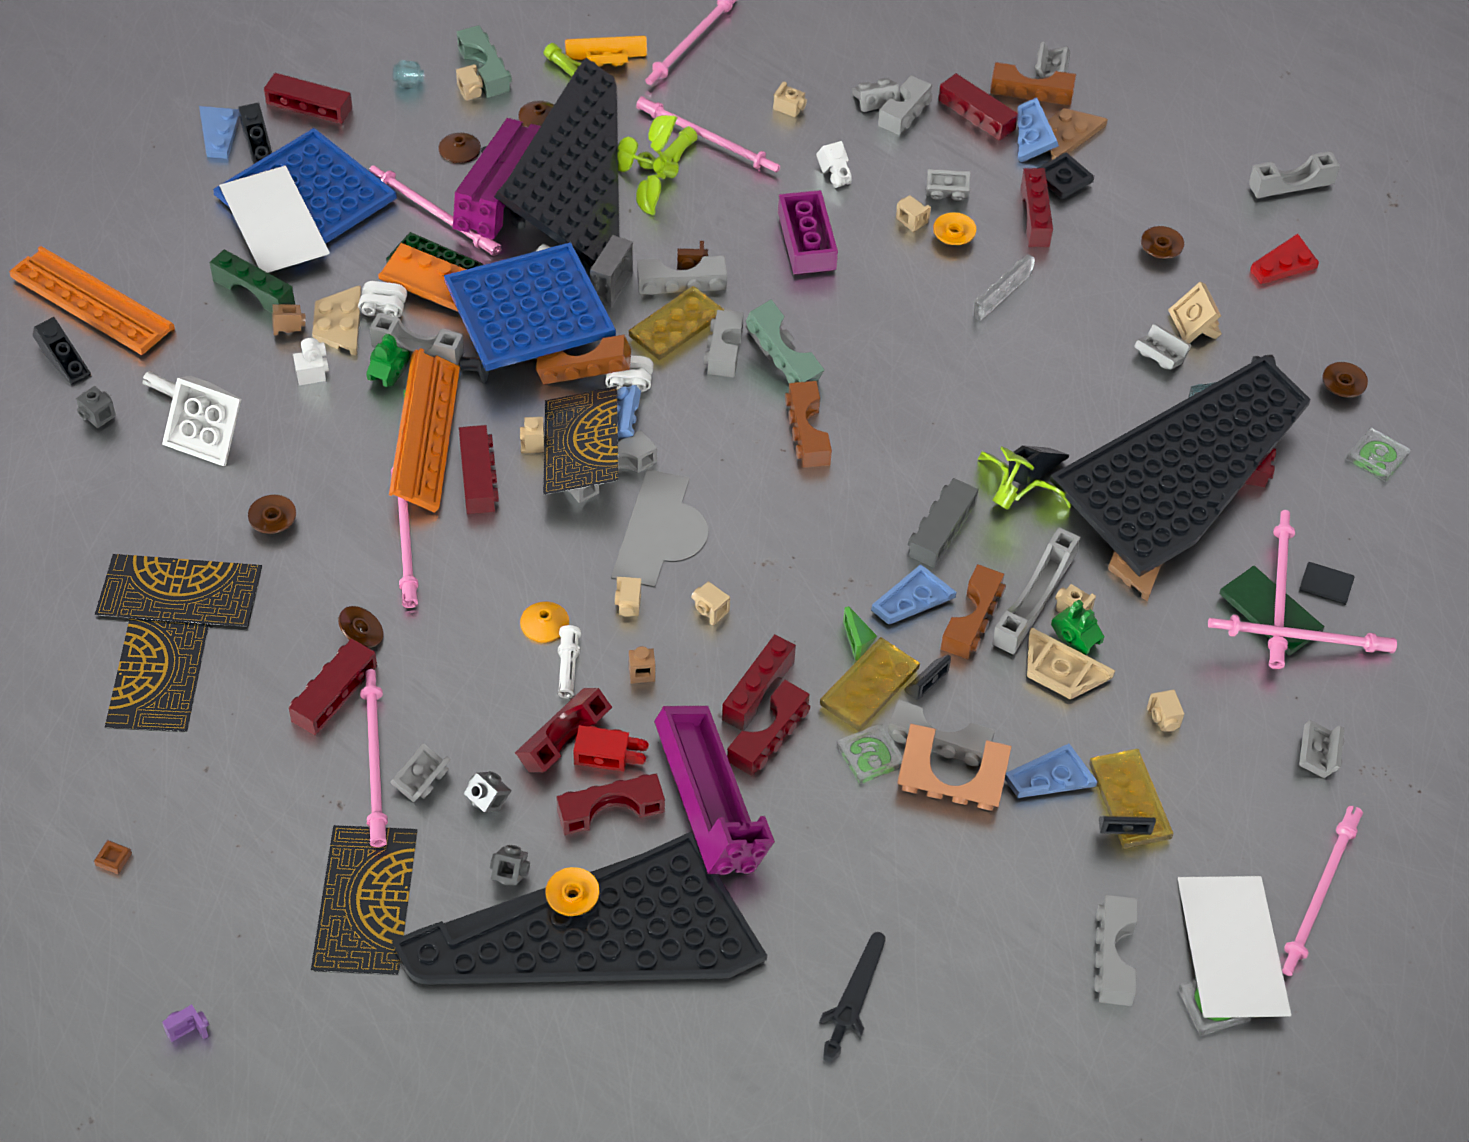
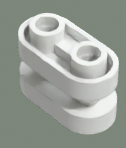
M368 281L364 284L358 308L367 316H377L378 313L398 318L403 312L407 290L400 284Z
M631 356L630 370L606 374V385L609 388L617 386V391L622 387L637 385L641 392L647 391L651 387L653 362L644 356Z

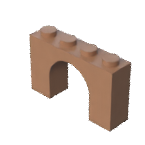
M910 723L897 782L898 785H903L902 791L917 794V789L928 791V797L942 799L943 795L953 797L952 802L967 805L968 800L978 802L977 808L990 811L993 810V806L999 807L1012 746L986 740L980 770L975 778L964 785H947L934 775L930 765L936 729Z

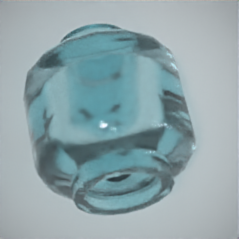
M400 60L393 67V81H396L399 87L416 88L419 82H423L424 70L420 69V65L416 61Z

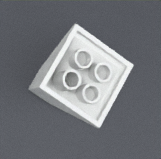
M194 376L177 378L162 445L226 466L242 399L211 382Z

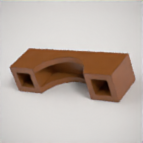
M995 62L990 94L1028 100L1037 98L1038 101L1071 106L1076 74L1056 71L1048 78L1032 79L1022 75L1017 70L1016 65Z
M625 334L603 338L594 350L584 355L571 356L563 351L537 357L536 371L543 384H550L630 370L631 347Z
M817 381L789 383V393H785L786 406H790L791 409L789 410V422L794 424L792 428L793 440L798 442V445H796L797 459H801L803 468L831 465L832 449L828 433L813 428L807 421L810 417L819 413L820 395Z
M977 564L969 580L966 595L973 601L977 609L964 617H951L942 637L941 650L967 660L972 651H977L981 641L979 635L980 633L985 634L989 625L987 618L989 615H994L998 605L996 599L997 597L1002 598L1006 588V584H1003L1004 573Z

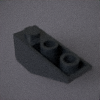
M259 102L238 106L241 126L253 164L272 153Z
M55 317L34 326L32 336L45 356L71 385L91 375V372Z
M1022 445L1013 452L1026 459L1034 469L1031 470L1021 463L1013 481L1018 482L1020 485L1029 486L1032 482L1068 459L1069 454L1048 447ZM1009 461V477L1016 465V461Z

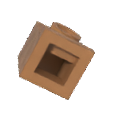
M273 305L272 326L274 335H278V331L293 333L301 331V327H305V313H301L300 305Z
M640 646L635 650H629L630 683L655 682L654 649ZM649 668L648 673H635V669Z

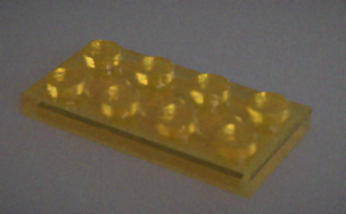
M692 286L629 329V337L658 360H661L711 325V319H716L717 310L724 309L696 287Z
M880 637L821 697L819 705L857 731H860L918 671L920 663Z
M1139 749L1090 758V768L1097 780L1098 788L1110 816L1156 818L1151 835L1117 834L1123 849L1172 839L1174 833Z

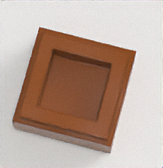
M107 840L95 858L94 863L95 866L119 874L132 852L130 848Z

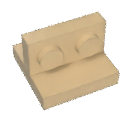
M1199 282L1168 309L1182 340L1189 344L1201 333L1215 340L1222 335L1217 320L1221 317V314L1206 284Z

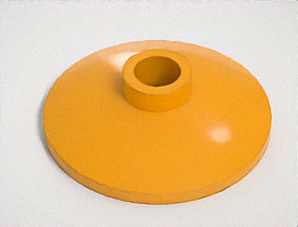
M946 213L935 220L933 231L936 237L944 243L962 245L970 242L975 237L976 225L971 218L964 214Z
M538 602L525 609L520 619V625L523 633L529 639L540 643H548L561 638L559 636V629L569 625V616L566 610L556 603Z
M570 867L559 870L552 875L546 885V899L549 905L556 912L567 916H576L588 912L594 907L599 897V885L596 878L590 872L581 868ZM570 894H575V895H577V897H574V898H570V897H568V896H569Z

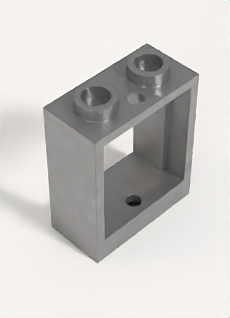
M612 235L590 270L591 283L602 304L608 307H612L633 274V241Z

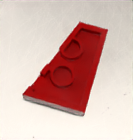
M1297 233L1252 263L1250 270L1259 283L1264 284L1317 269L1319 261Z

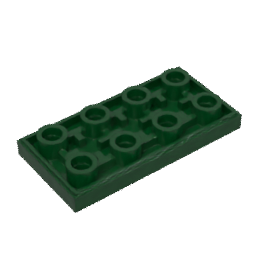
M409 232L400 242L464 269L484 265L479 261L412 232ZM398 246L388 255V257L386 258V264L388 263V261L390 260Z
M1252 566L1220 589L1219 594L1249 621L1256 624L1274 626L1276 584L1256 566ZM1286 593L1284 627L1323 632L1325 626ZM1283 637L1288 641V648L1285 652L1289 656L1311 641Z

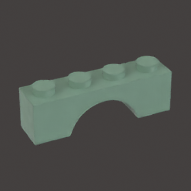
M480 25L457 31V44L464 59L476 60L484 64L478 70L483 82L482 90L486 97L509 92L510 82H512L509 70H505L502 58H498L496 48L490 44L488 34L483 32Z
M772 299L750 311L745 321L749 331L757 336L762 348L772 356L776 367L781 369L786 375L788 383L817 381L820 379L824 368L812 352L800 353L793 351L782 341L779 329L785 316Z

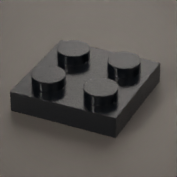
M1067 152L1038 167L1045 168L1047 187L1061 199L1066 198L1094 181V175Z

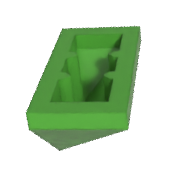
M848 606L844 608L843 623L856 661L862 658L877 635Z

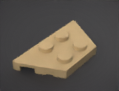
M356 286L315 301L313 338L336 349L340 347L350 350V354L357 355L360 325L358 304L362 296L361 286Z
M1031 627L1028 639L1027 677L1068 699H1072L1114 677L1115 670Z

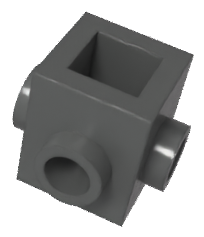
M96 386L83 392L76 398L79 407L77 411L81 418L89 420L97 428L116 416L111 397L107 392L100 391Z
M489 771L474 774L470 778L464 794L471 800L470 802L474 807L481 809L485 813L499 811L512 790L501 781L502 778L498 774Z
M515 845L502 847L492 856L490 869H492L491 879L499 881L504 885H517L529 873L530 861H527L528 852L521 851V848Z

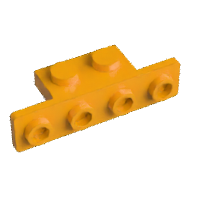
M645 35L566 39L565 51L566 55L573 60L588 58L599 67L603 66V63L621 66L628 62V57L647 56V41Z

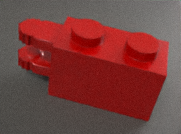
M579 725L573 750L574 765L624 772L626 763L641 765L646 762L645 755L640 752L646 751L649 744L645 739L629 737V732H623L619 729L608 730L596 726Z

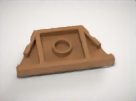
M1066 108L1060 110L1048 119L1059 145L1049 150L1052 154V160L1066 152L1068 154L1107 126L1108 119Z
M1114 551L1108 570L1115 576L1120 577L1130 588L1134 586L1142 593L1141 597L1148 601L1161 565L1139 577Z

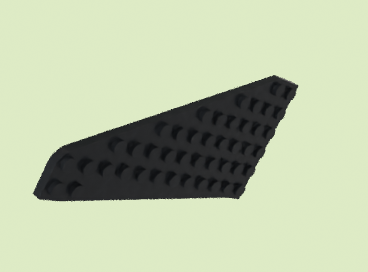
M588 58L579 65L511 175L494 196L560 245L571 242L578 257L591 267L602 253L612 235L619 237L617 85L613 75L604 71Z
M688 832L640 855L591 871L590 873L596 878L599 885V897L594 907L584 914L567 916L556 912L546 899L545 887L446 923L441 921L392 941L393 948L407 975L415 982L426 985L731 978L767 960L765 950L718 874H708L692 832ZM570 894L568 897L574 898L577 897V895Z

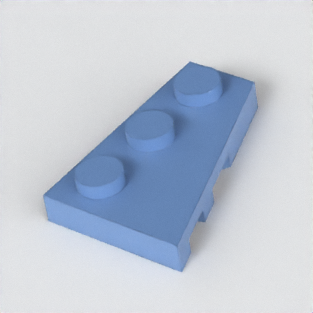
M1035 98L1019 105L1018 159L1021 163L1059 145L1038 99Z
M199 106L207 157L228 159L240 122L239 109Z
M637 385L622 387L617 391L618 439L634 436L632 424L636 423L637 418L634 415V411L639 407L641 390Z
M920 564L873 603L871 611L890 625L956 598L957 592Z
M1070 744L1062 746L1005 774V781L1017 798L1091 788L1097 785V780Z

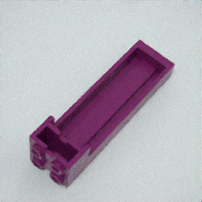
M506 118L455 191L453 229L466 233L473 229L482 237L494 240L502 228L503 211L506 206L494 196L507 181L541 126L530 124L529 127H524L523 121Z
M663 706L654 723L708 874L726 875L734 869L736 873L749 874L754 872L775 841L765 816H760L757 822H751L709 706Z

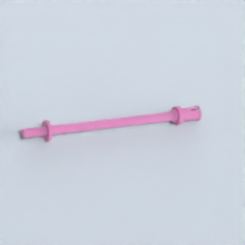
M718 0V6L662 63L657 61L652 65L653 72L645 79L646 83L652 85L659 77L666 78L668 76V67L723 11H730L737 0Z
M643 96L637 101L636 108L650 114L654 119L661 115L677 116L664 110L663 104L659 102L654 103ZM677 116L676 125L682 128L689 126L695 130L697 135L753 161L755 169L764 166L776 173L780 170L781 166L766 158V152L760 151L756 154Z
M375 165L370 167L369 171L386 185L393 187L453 227V216L396 180L395 172L389 170L385 173ZM470 229L469 233L460 231L473 240L475 247L484 249L492 256H497L501 251V244L492 239L482 237L473 229Z
M398 497L403 578L399 581V588L402 590V605L405 608H414L415 605H418L417 588L419 583L418 579L413 577L408 501Z
M1288 510L1281 511L1280 525L1276 526L1273 530L1274 536L1279 539L1274 626L1284 627L1289 539L1295 535V529L1290 525V512ZM1273 636L1268 641V648L1270 649L1269 666L1274 669H1281L1285 666L1284 658L1285 650L1288 648V641L1281 636Z
M1234 614L1230 617V620L1209 618L1208 620L1209 628L1228 630L1231 637H1235L1238 631L1362 646L1366 652L1370 653L1374 651L1394 653L1397 648V640L1395 638L1380 637L1374 633H1368L1366 636L1360 637L1240 622L1239 616Z
M368 669L365 672L366 687L360 691L361 698L367 700L372 813L367 817V825L370 827V845L373 847H383L387 844L385 826L388 824V817L382 813L377 700L383 696V690L376 686V671Z
M1354 806L1347 807L1343 821L1338 824L1336 832L1339 837L1294 942L1286 943L1284 947L1285 952L1289 955L1282 972L1287 976H1292L1298 960L1306 959L1309 954L1308 950L1304 947L1348 840L1354 839L1357 835V826L1363 815V811L1356 807L1354 814L1352 813Z

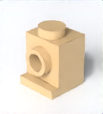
M476 64L456 69L457 86L465 101L481 97L483 82L481 76H477Z
M783 81L774 93L773 109L796 117L800 111L805 109L807 103L805 92L788 87L787 83Z
M909 195L897 203L896 219L912 232H915L929 223L931 207L929 205L924 207L921 202Z
M524 417V427H520L521 453H544L543 417Z
M617 577L615 605H619V615L639 616L641 578Z
M709 581L702 587L696 588L692 594L696 609L702 615L708 616L710 624L713 626L730 611V596Z
M1072 584L1067 589L1062 587L1055 597L1057 600L1055 611L1061 613L1067 607L1072 606L1077 600L1084 603L1083 608L1085 610H1093L1096 595L1093 593L1089 595Z
M1175 690L1152 693L1147 710L1148 712L1152 711L1153 720L1158 722L1161 731L1169 732L1180 728L1184 711Z

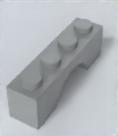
M1332 151L1313 154L1303 165L1289 171L1278 170L1274 162L1253 165L1249 185L1256 198L1331 185L1335 183L1340 165Z
M725 256L702 257L697 266L688 270L670 269L659 259L637 260L639 294L727 290Z
M381 313L377 314L370 327L371 344L374 348L383 341L382 337L385 334H390L395 338L398 347L409 350L410 357L416 349L422 348L424 353L429 356L435 357L437 355L458 365L465 353L463 334L441 329L435 336H421L406 328L399 318Z
M642 430L634 433V436L627 437L618 442V468H628L640 472L657 463V447ZM599 484L568 491L579 503H582L599 494Z
M898 700L889 722L887 737L899 743H906L910 723L935 728L926 721L922 707ZM973 723L956 732H943L936 729L932 752L941 754L946 758L963 761L971 766L980 767L986 740L993 742L995 730Z
M1105 895L1103 905L1098 904L1097 920L1101 921V928H1097L1096 944H1101L1100 951L1096 953L1095 967L1100 968V976L1096 975L1095 992H1099L1100 1003L1132 1006L1136 994V969L1122 961L1116 951L1115 944L1121 938L1133 935L1137 923V898Z

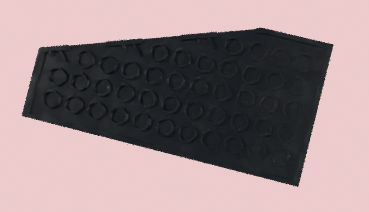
M1264 355L1053 473L1050 476V482L1065 493L1064 497L1126 564L1141 577L1197 543L1308 407L1311 399Z

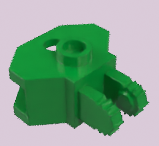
M385 334L382 337L383 341L380 344L378 343L371 353L366 376L367 380L370 381L381 379L383 386L389 387L393 386L405 371L410 356L409 350L397 346V342L392 335Z
M1077 600L1072 606L1067 607L1052 619L1051 626L1058 638L1067 646L1087 655L1090 653L1091 646L1103 643L1105 636L1097 624L1098 620L1094 616L1095 613L1091 609L1085 610L1083 608L1084 603Z

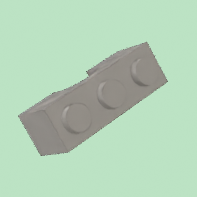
M910 75L900 86L901 102L890 98L879 110L878 126L898 135L905 128L908 129L912 120L920 115L925 105L930 104L933 94H931L932 84Z
M717 310L716 319H711L710 332H713V335H708L707 348H710V351H705L704 365H708V374L735 377L738 346L730 344L741 343L744 313Z

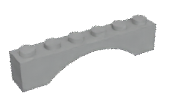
M1062 528L1057 529L1024 591L1016 602L1005 611L996 625L992 645L1013 655L1015 654L1075 558L1080 541L1079 536Z

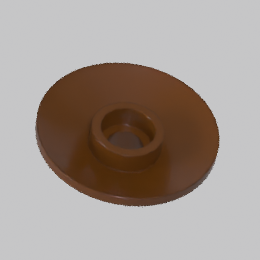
M547 101L529 102L519 110V121H523L524 127H529L530 124L541 126L554 104Z
M459 132L447 135L439 143L440 155L452 163L470 162L481 151L479 140L468 133Z
M1155 226L1143 233L1141 245L1148 254L1157 258L1169 259L1178 256L1183 251L1184 239L1179 232L1172 228Z
M1348 362L1332 363L1325 368L1322 375L1325 387L1341 397L1359 396L1366 390L1368 385V378L1365 372L1360 367Z
M282 495L263 496L253 502L248 510L250 525L255 530L267 534L286 530L293 524L296 518L294 503Z
M349 606L344 608L339 614V627L349 640L352 638L367 648L375 647L382 641V625L368 610L358 606Z

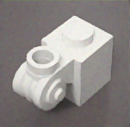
M842 141L822 146L816 156L823 174L832 172L830 180L836 188L841 187V185L851 184V173L846 164L849 159Z
M315 338L304 339L301 342L302 352L293 354L299 386L326 381L325 372L329 371L327 358H322V356H327L324 342L319 343Z

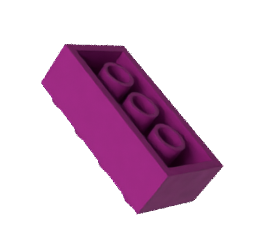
M822 191L779 194L778 215L793 274L836 270L838 249Z

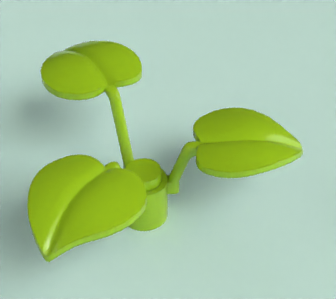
M673 115L658 116L650 126L648 138L652 142L651 148L662 157L656 159L655 162L635 155L638 149V142L632 137H625L618 144V171L627 172L632 167L633 160L636 159L653 165V169L657 173L656 175H649L647 180L641 181L636 192L638 206L644 212L655 215V207L661 191V181L659 178L665 179L668 177L673 179L679 171L678 163L671 161L672 158L667 157L661 151L667 144L678 118Z
M1003 446L1000 447L1007 461H1016L1008 481L1009 466L992 454L983 451L980 453L978 460L995 462L1004 471L999 490L992 499L993 502L1008 510L1014 500L1019 501L1024 494L1035 486L1052 490L1065 500L1068 508L1071 507L1072 504L1064 497L1065 493L1061 489L1040 479L1035 480L1017 494L1018 488L1011 485L1021 463L1031 470L1034 467L1026 459L1016 455L1010 449Z

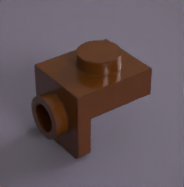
M700 241L699 249L678 248L677 270L694 268L700 263L702 257L708 256V249H704V241Z

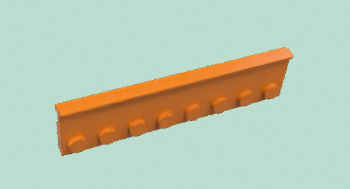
M400 243L382 272L378 274V277L387 283L400 284L413 294L458 312L445 284L444 275L467 269Z
M42 246L38 247L36 254L32 257L27 256L9 271L11 278L140 355L146 353L171 330H175L174 324Z
M420 348L419 350L416 349L411 355L389 495L398 496L435 513L440 506L460 366L437 355L435 357L429 356L424 353V349Z

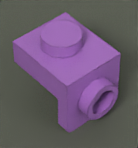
M192 1004L181 1011L171 1013L166 1020L162 1021L166 1035L171 1042L197 1028L203 1039L209 1037L206 1027L210 1024L202 1011L197 1013Z

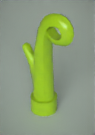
M550 43L544 49V56L551 62H555L571 77L581 64L565 55L562 49L555 43Z
M686 126L663 153L678 163L684 150L698 139L697 133L693 128ZM641 152L638 155L654 162L656 160L650 152ZM637 160L642 168L653 169V165Z

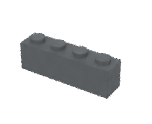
M955 478L952 479L948 486L944 485L940 493V499L938 502L934 501L929 510L930 514L928 517L924 516L922 518L918 532L912 533L909 538V557L935 568L976 505L979 489Z

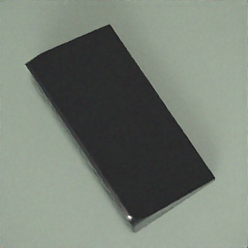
M1308 562L1299 590L1346 604L1355 576Z
M945 655L933 661L905 687V692L916 700L920 699L949 672L951 656Z
M1099 816L1101 834L1151 835L1156 823L1155 817Z

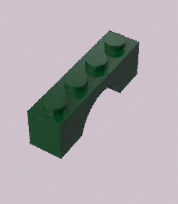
M224 249L209 262L213 281L229 290L236 284L246 287L259 299L265 310L272 313L273 305H295L293 287L231 252Z

